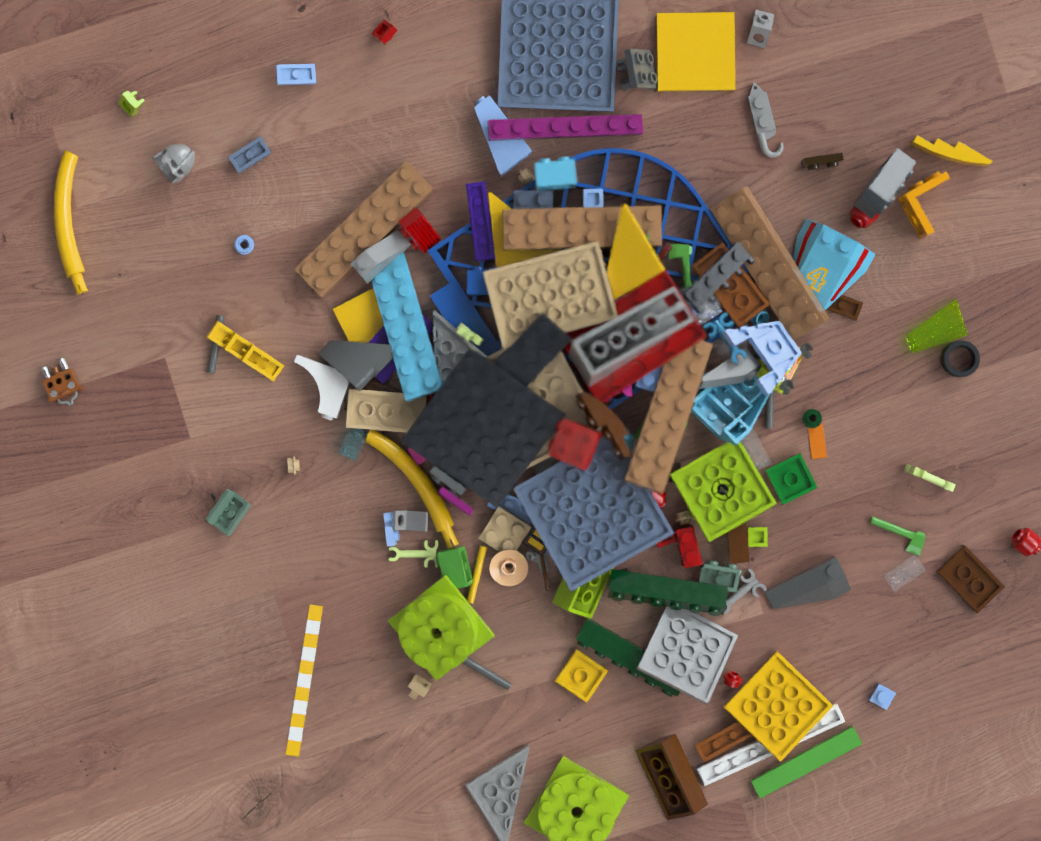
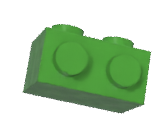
M465 545L446 548L437 553L436 560L441 568V578L447 575L457 589L468 587L473 583Z

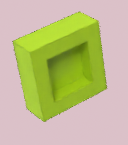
M747 527L748 547H768L767 527Z

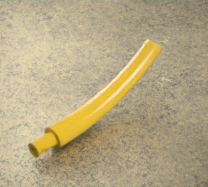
M64 150L54 190V226L58 250L66 277H71L76 295L83 294L82 292H88L82 275L85 269L75 242L71 216L72 182L78 156Z
M370 430L365 442L390 459L412 483L423 500L436 531H441L447 549L453 547L452 543L454 546L458 545L459 542L451 527L455 524L445 502L428 475L399 445L380 432Z

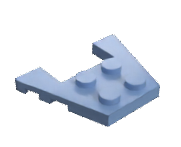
M780 321L757 324V326L753 327L745 326L734 330L727 329L723 333L732 348L749 340L770 371V373L756 381L765 397L772 392L801 354V351Z

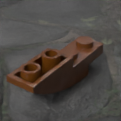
M584 391L575 396L577 398L576 404L580 410L585 412L588 425L595 430L602 427L604 438L607 441L609 440L613 446V454L620 460L631 456L632 453L622 438L629 433L619 418L605 404Z

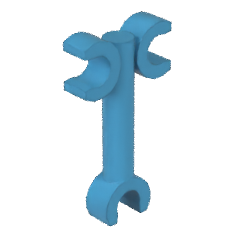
M726 312L721 314L718 320L713 323H706L703 327L704 330L709 328L714 330L709 334L710 339L716 337L717 333L720 334L732 353L733 363L738 364L735 358L737 355H742L744 359L747 357L745 351L738 349L737 346L732 348L723 335L726 329L734 325L733 321L729 323L723 322L728 317Z

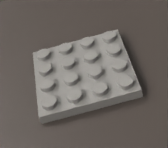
M665 606L636 669L707 705L738 635L689 610H672L670 607Z

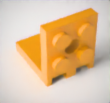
M939 171L925 178L926 183L920 181L908 188V193L897 198L920 239L935 231L916 197L950 179L947 171L942 174Z

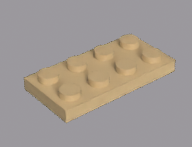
M349 389L346 428L407 433L426 407L427 396L407 402L404 393Z

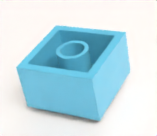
M560 157L558 161L550 162V159H539L538 163H535L536 191L576 187L575 161L570 160V157Z

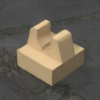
M415 674L408 685L412 689L408 696L414 700L418 695L424 697L432 684Z

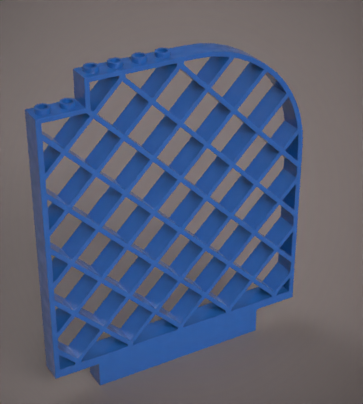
M621 148L592 150L570 158V160H574L576 163L587 158L606 155L600 187L576 182L575 188L603 189V194L631 199L630 207L635 206L636 200L664 206L661 221L662 240L692 247V254L689 256L690 274L696 247L713 250L717 247V245L697 241L703 213L727 249L732 246L712 211L708 209L692 184L681 173L662 160L646 153ZM610 155H622L640 159L633 193L604 188ZM644 160L657 165L671 174L666 200L637 194ZM675 178L689 191L699 207L671 201ZM533 180L520 190L534 191L536 180ZM568 189L564 190L561 208H565ZM512 194L503 202L511 209H514V204H511L514 201V194ZM669 207L698 213L692 240L664 235ZM470 222L428 250L449 284L430 295L443 317L454 328L457 329L460 323H463L471 331L484 339L480 346L470 339L469 341L488 357L502 349L501 338H499V341L495 339L475 309V306L493 309L492 304L477 301L478 295H473V300L470 301L448 268V266L471 270V267H478L451 261L454 241L463 234L472 236ZM449 244L446 260L444 261L438 251ZM661 246L656 247L655 254L658 257V259L660 255ZM602 257L603 262L609 264L610 258ZM480 261L479 267H483V271L491 270L484 268L485 261ZM743 263L741 267L746 273H748L749 271ZM666 270L669 276L683 279V273ZM690 275L691 281H696L699 276ZM717 300L713 304L712 314L703 313L699 315L695 310H690L694 316L708 318L711 323L720 318L717 315L719 307ZM729 317L723 320V322L728 323L732 321ZM733 322L734 325H733L731 328H728V329H734V328L737 327V326H736L735 323ZM709 328L705 342L712 343L721 336L717 333L716 337L710 339L709 334L714 330ZM566 352V354H564V356H565V358H566V360H567V362H568L569 358H568V354H567V352ZM634 388L632 390V395L640 391L641 388ZM625 394L619 399L611 398L609 402L613 403L607 407L611 410L629 397Z

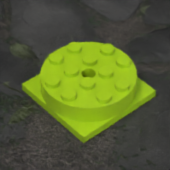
M741 441L737 445L726 442L669 474L708 543L777 504ZM725 485L728 488V493L720 495L717 493V487Z
M447 575L443 576L388 620L398 633L401 646L407 656L417 665L427 669L436 681L451 669L464 662L468 656L495 636ZM435 628H438L441 631V634L435 633Z
M562 756L525 818L524 824L545 835L550 841H604L611 833L615 820L630 795L567 757ZM574 807L582 809V813L574 814V816L571 811Z

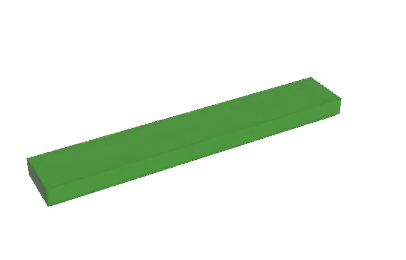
M851 726L750 781L759 798H762L860 746L862 742L854 727Z

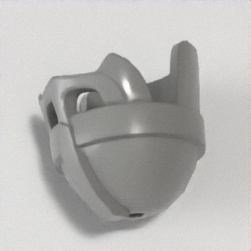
M170 144L151 158L171 183L176 181L178 183L191 172L195 162V152L184 144Z

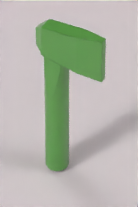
M668 244L669 259L682 257L684 293L691 286L689 256L692 254V247L683 244Z
M876 517L870 518V524L911 539L905 551L920 556L925 541V534L923 532H912Z

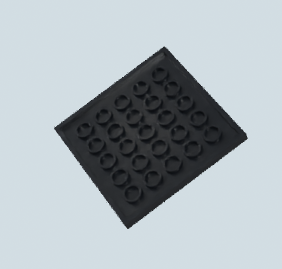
M469 346L404 435L401 442L497 508L554 433L559 420L562 421L566 417V413Z

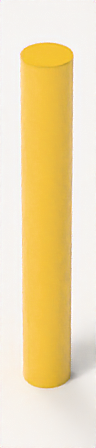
M481 545L472 576L473 583L470 585L467 601L474 604L487 547Z

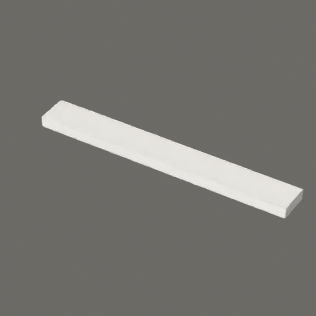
M837 703L833 704V707L800 742L845 722ZM755 740L696 768L704 786L770 757L772 754L758 740Z

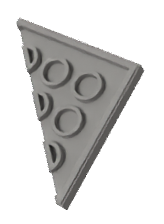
M436 310L433 311L434 357L442 383L469 346L489 359L470 341L456 333V328Z
M526 745L465 784L500 841H508L530 749L529 745Z

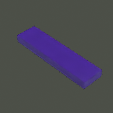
M485 181L467 183L466 190L476 262L494 260L495 255Z

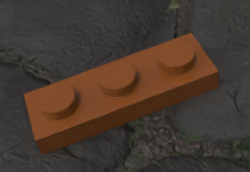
M737 721L695 744V747L703 762H706L753 735Z

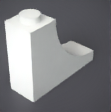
M296 355L294 362L307 369L318 385L320 393L318 412L322 413L321 417L331 421L333 418H338L350 382L335 368Z

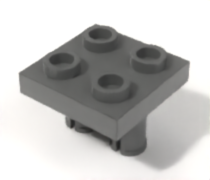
M632 48L624 50L625 58L616 61V65L621 64L617 66V69L620 72L627 70L629 76L620 79V84L624 83V85H621V89L623 91L628 89H657V75L654 71V58L651 50Z
M434 466L430 471L433 474L431 478L440 485L442 482L449 487L446 490L453 495H462L466 490L462 483L454 478L451 479L449 474Z

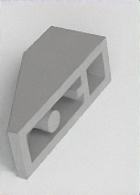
M397 230L365 250L350 264L368 284L411 244Z
M745 347L742 350L746 353V359L742 355H737L735 358L738 364H734L732 357L702 377L699 388L742 383L746 379L752 380L758 374L757 371L760 363Z

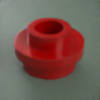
M734 671L725 673L723 677L725 679L724 684L733 688H738L743 681L740 674Z

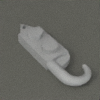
M754 82L747 100L762 153L766 157L776 158L783 152V143L779 144V149L776 152H771L768 149L766 140L774 136L776 127L767 92H764Z

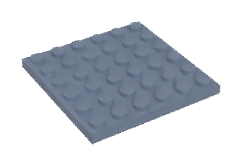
M502 0L498 107L614 112L619 0Z
M604 437L600 439L587 470H582L561 461L513 488L571 591L674 534L652 493L623 482L631 456L623 460L617 458L612 452L613 446L610 441H607Z

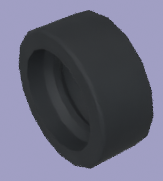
M964 340L954 341L948 344L942 351L941 365L951 376H969L979 367L980 353L971 342ZM956 348H965L971 354V364L965 370H956L949 362L950 353Z

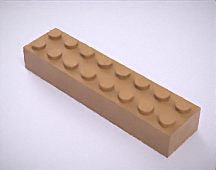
M405 161L294 270L324 299L354 270L350 263L365 250L388 237L400 225L398 221L414 208H418L434 192V189Z
M748 186L735 192L710 209L731 244L739 242L754 259L755 262L752 265L747 261L744 264L793 341L829 319L828 314Z
M661 206L628 207L644 235H649L648 242L651 247L662 246ZM621 207L503 209L504 251L565 250L597 241L600 249L612 248Z
M701 340L664 364L623 482L660 495L664 492L713 344Z

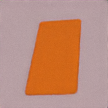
M821 423L816 428H808L812 459L827 457L824 429Z

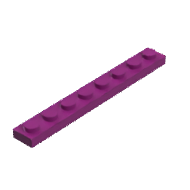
M642 114L488 120L487 122L489 141L643 134Z

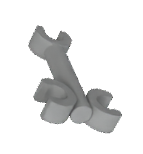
M750 568L747 569L750 573L748 579H745L742 575L739 576L746 584L726 599L724 614H727L730 611V606L749 590L752 591L755 597L759 596L756 593L757 587H762L764 591L767 590L765 585L759 583L754 577L755 574Z

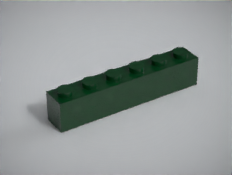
M612 569L608 598H612L614 601L628 600L634 604L647 603L653 607L667 606L672 610L686 609L692 613L706 612L711 616H719L724 614L726 608L728 587Z
M586 617L575 637L578 640L577 644L585 649L591 647L599 657L604 659L606 656L612 659L611 663L619 668L624 666L629 669L628 673L638 678L640 675L646 679L644 682L652 687L657 685L663 688L661 692L670 697L672 695L678 697L680 691L636 669L643 656L644 649Z

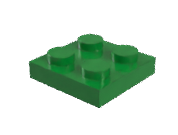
M801 453L765 470L782 505L818 488Z

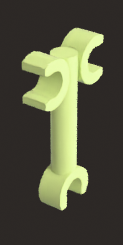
M460 323L456 329V333L463 336L467 341L470 339L479 346L484 341L482 337L471 331L463 323Z
M906 464L903 470L948 491L953 492L955 484L934 476L916 466Z
M425 540L424 547L426 550H399L395 546L389 547V550L396 552V557H389V561H396L398 558H426L424 561L425 568H428L429 560H433L435 568H438L436 549L439 546V542L435 540V546L431 548L428 546V540Z

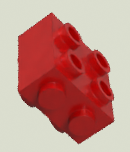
M563 418L562 421L559 420L555 428L557 432L556 437L550 441L548 450H550L549 456L582 470H587L602 432L568 418Z

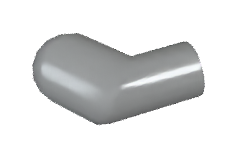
M529 549L526 552L527 560L538 563L539 571L543 573L540 555ZM544 554V561H545V566H546V572H548V571H549L548 563H547L546 555Z

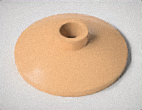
M502 550L491 559L490 574L497 583L503 586H514L521 583L527 576L528 562L516 550ZM511 563L512 567H506L505 565Z

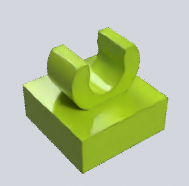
M127 90L121 95L118 104L132 118L137 114L144 99L137 101L135 99L137 91L130 93Z

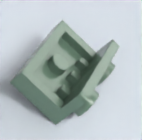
M226 489L220 495L219 501L214 508L209 511L205 521L230 537L252 504L238 493Z
M707 560V563L702 562L698 582L727 586V591L737 592L739 576L742 570L738 569V565L726 563V566H720L718 561Z

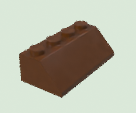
M676 734L659 738L635 750L667 820L695 815L708 805Z

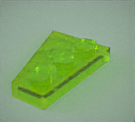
M957 299L952 300L933 316L906 334L911 353L968 335Z

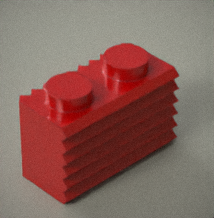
M417 207L398 221L402 226L399 230L406 238L410 236L411 240L409 243L415 250L420 249L422 253H426L432 246L438 244V241H441L439 235Z
M689 525L676 528L674 530L675 539L677 540V547H679L682 566L689 568L702 565L694 526Z

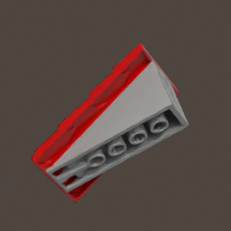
M666 269L615 301L617 318L567 332L572 340L564 349L591 395L602 403L706 337Z

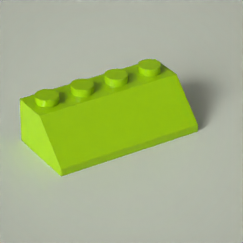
M612 569L573 591L569 589L564 578H562L552 603L569 612L592 619L611 576Z

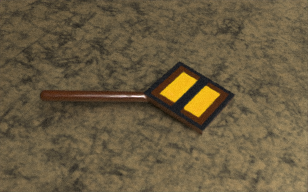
M533 526L522 541V544L540 555L546 591H549L544 553L547 548L535 526Z

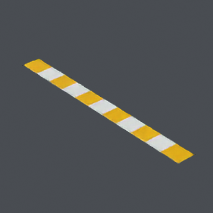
M311 604L309 606L286 755L299 757L323 606Z

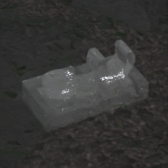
M755 430L750 431L741 440V443L759 471L772 463Z
M913 554L884 574L883 578L892 591L896 592L924 573L926 569L918 557Z

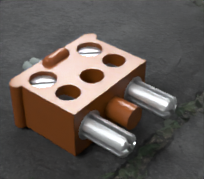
M61 358L58 362L62 372L59 371L58 367H54L51 369L54 375L51 376L47 366L41 368L45 378L42 383L49 396V402H58L70 406L74 404L73 400L77 398L78 392L82 391L84 387L81 386L74 369L68 367L65 358ZM71 395H74V396L70 399V402H69V401H61V400H63V399H65V398H67V397H69V396H71Z

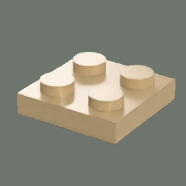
M499 505L479 536V539L499 552L507 549L517 551L532 525Z

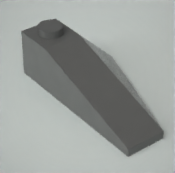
M831 556L766 590L765 594L773 609L835 599L851 589L837 558Z

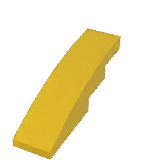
M916 135L910 145L930 155L947 161L984 167L992 162V160L959 141L952 147L939 138L930 143Z
M218 320L206 336L272 381H275L285 366Z

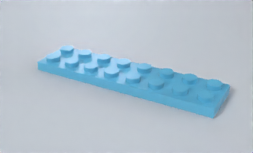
M402 252L371 281L389 344L392 347V355L404 397L408 402L436 393L442 385V381L406 256Z

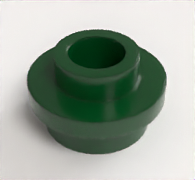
M809 409L803 414L802 421L806 427L813 429L821 424L822 416L819 411ZM810 415L815 416V422L809 420Z

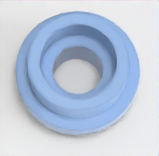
M241 235L235 240L234 246L238 253L246 255L252 252L254 242L251 237ZM244 241L248 243V246L245 249L241 247V244Z

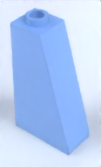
M490 95L487 98L483 96L475 102L474 110L499 175L502 177L530 156L532 150L524 140L489 141L488 120L507 118Z

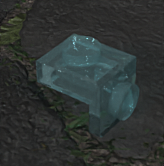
M350 428L339 454L357 461L368 434L362 429Z

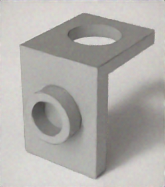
M755 10L747 44L766 48L774 14ZM755 34H761L763 35L764 40L756 41L754 40L753 36Z
M394 511L393 530L427 531L428 512ZM399 515H401L402 518L400 525H398Z

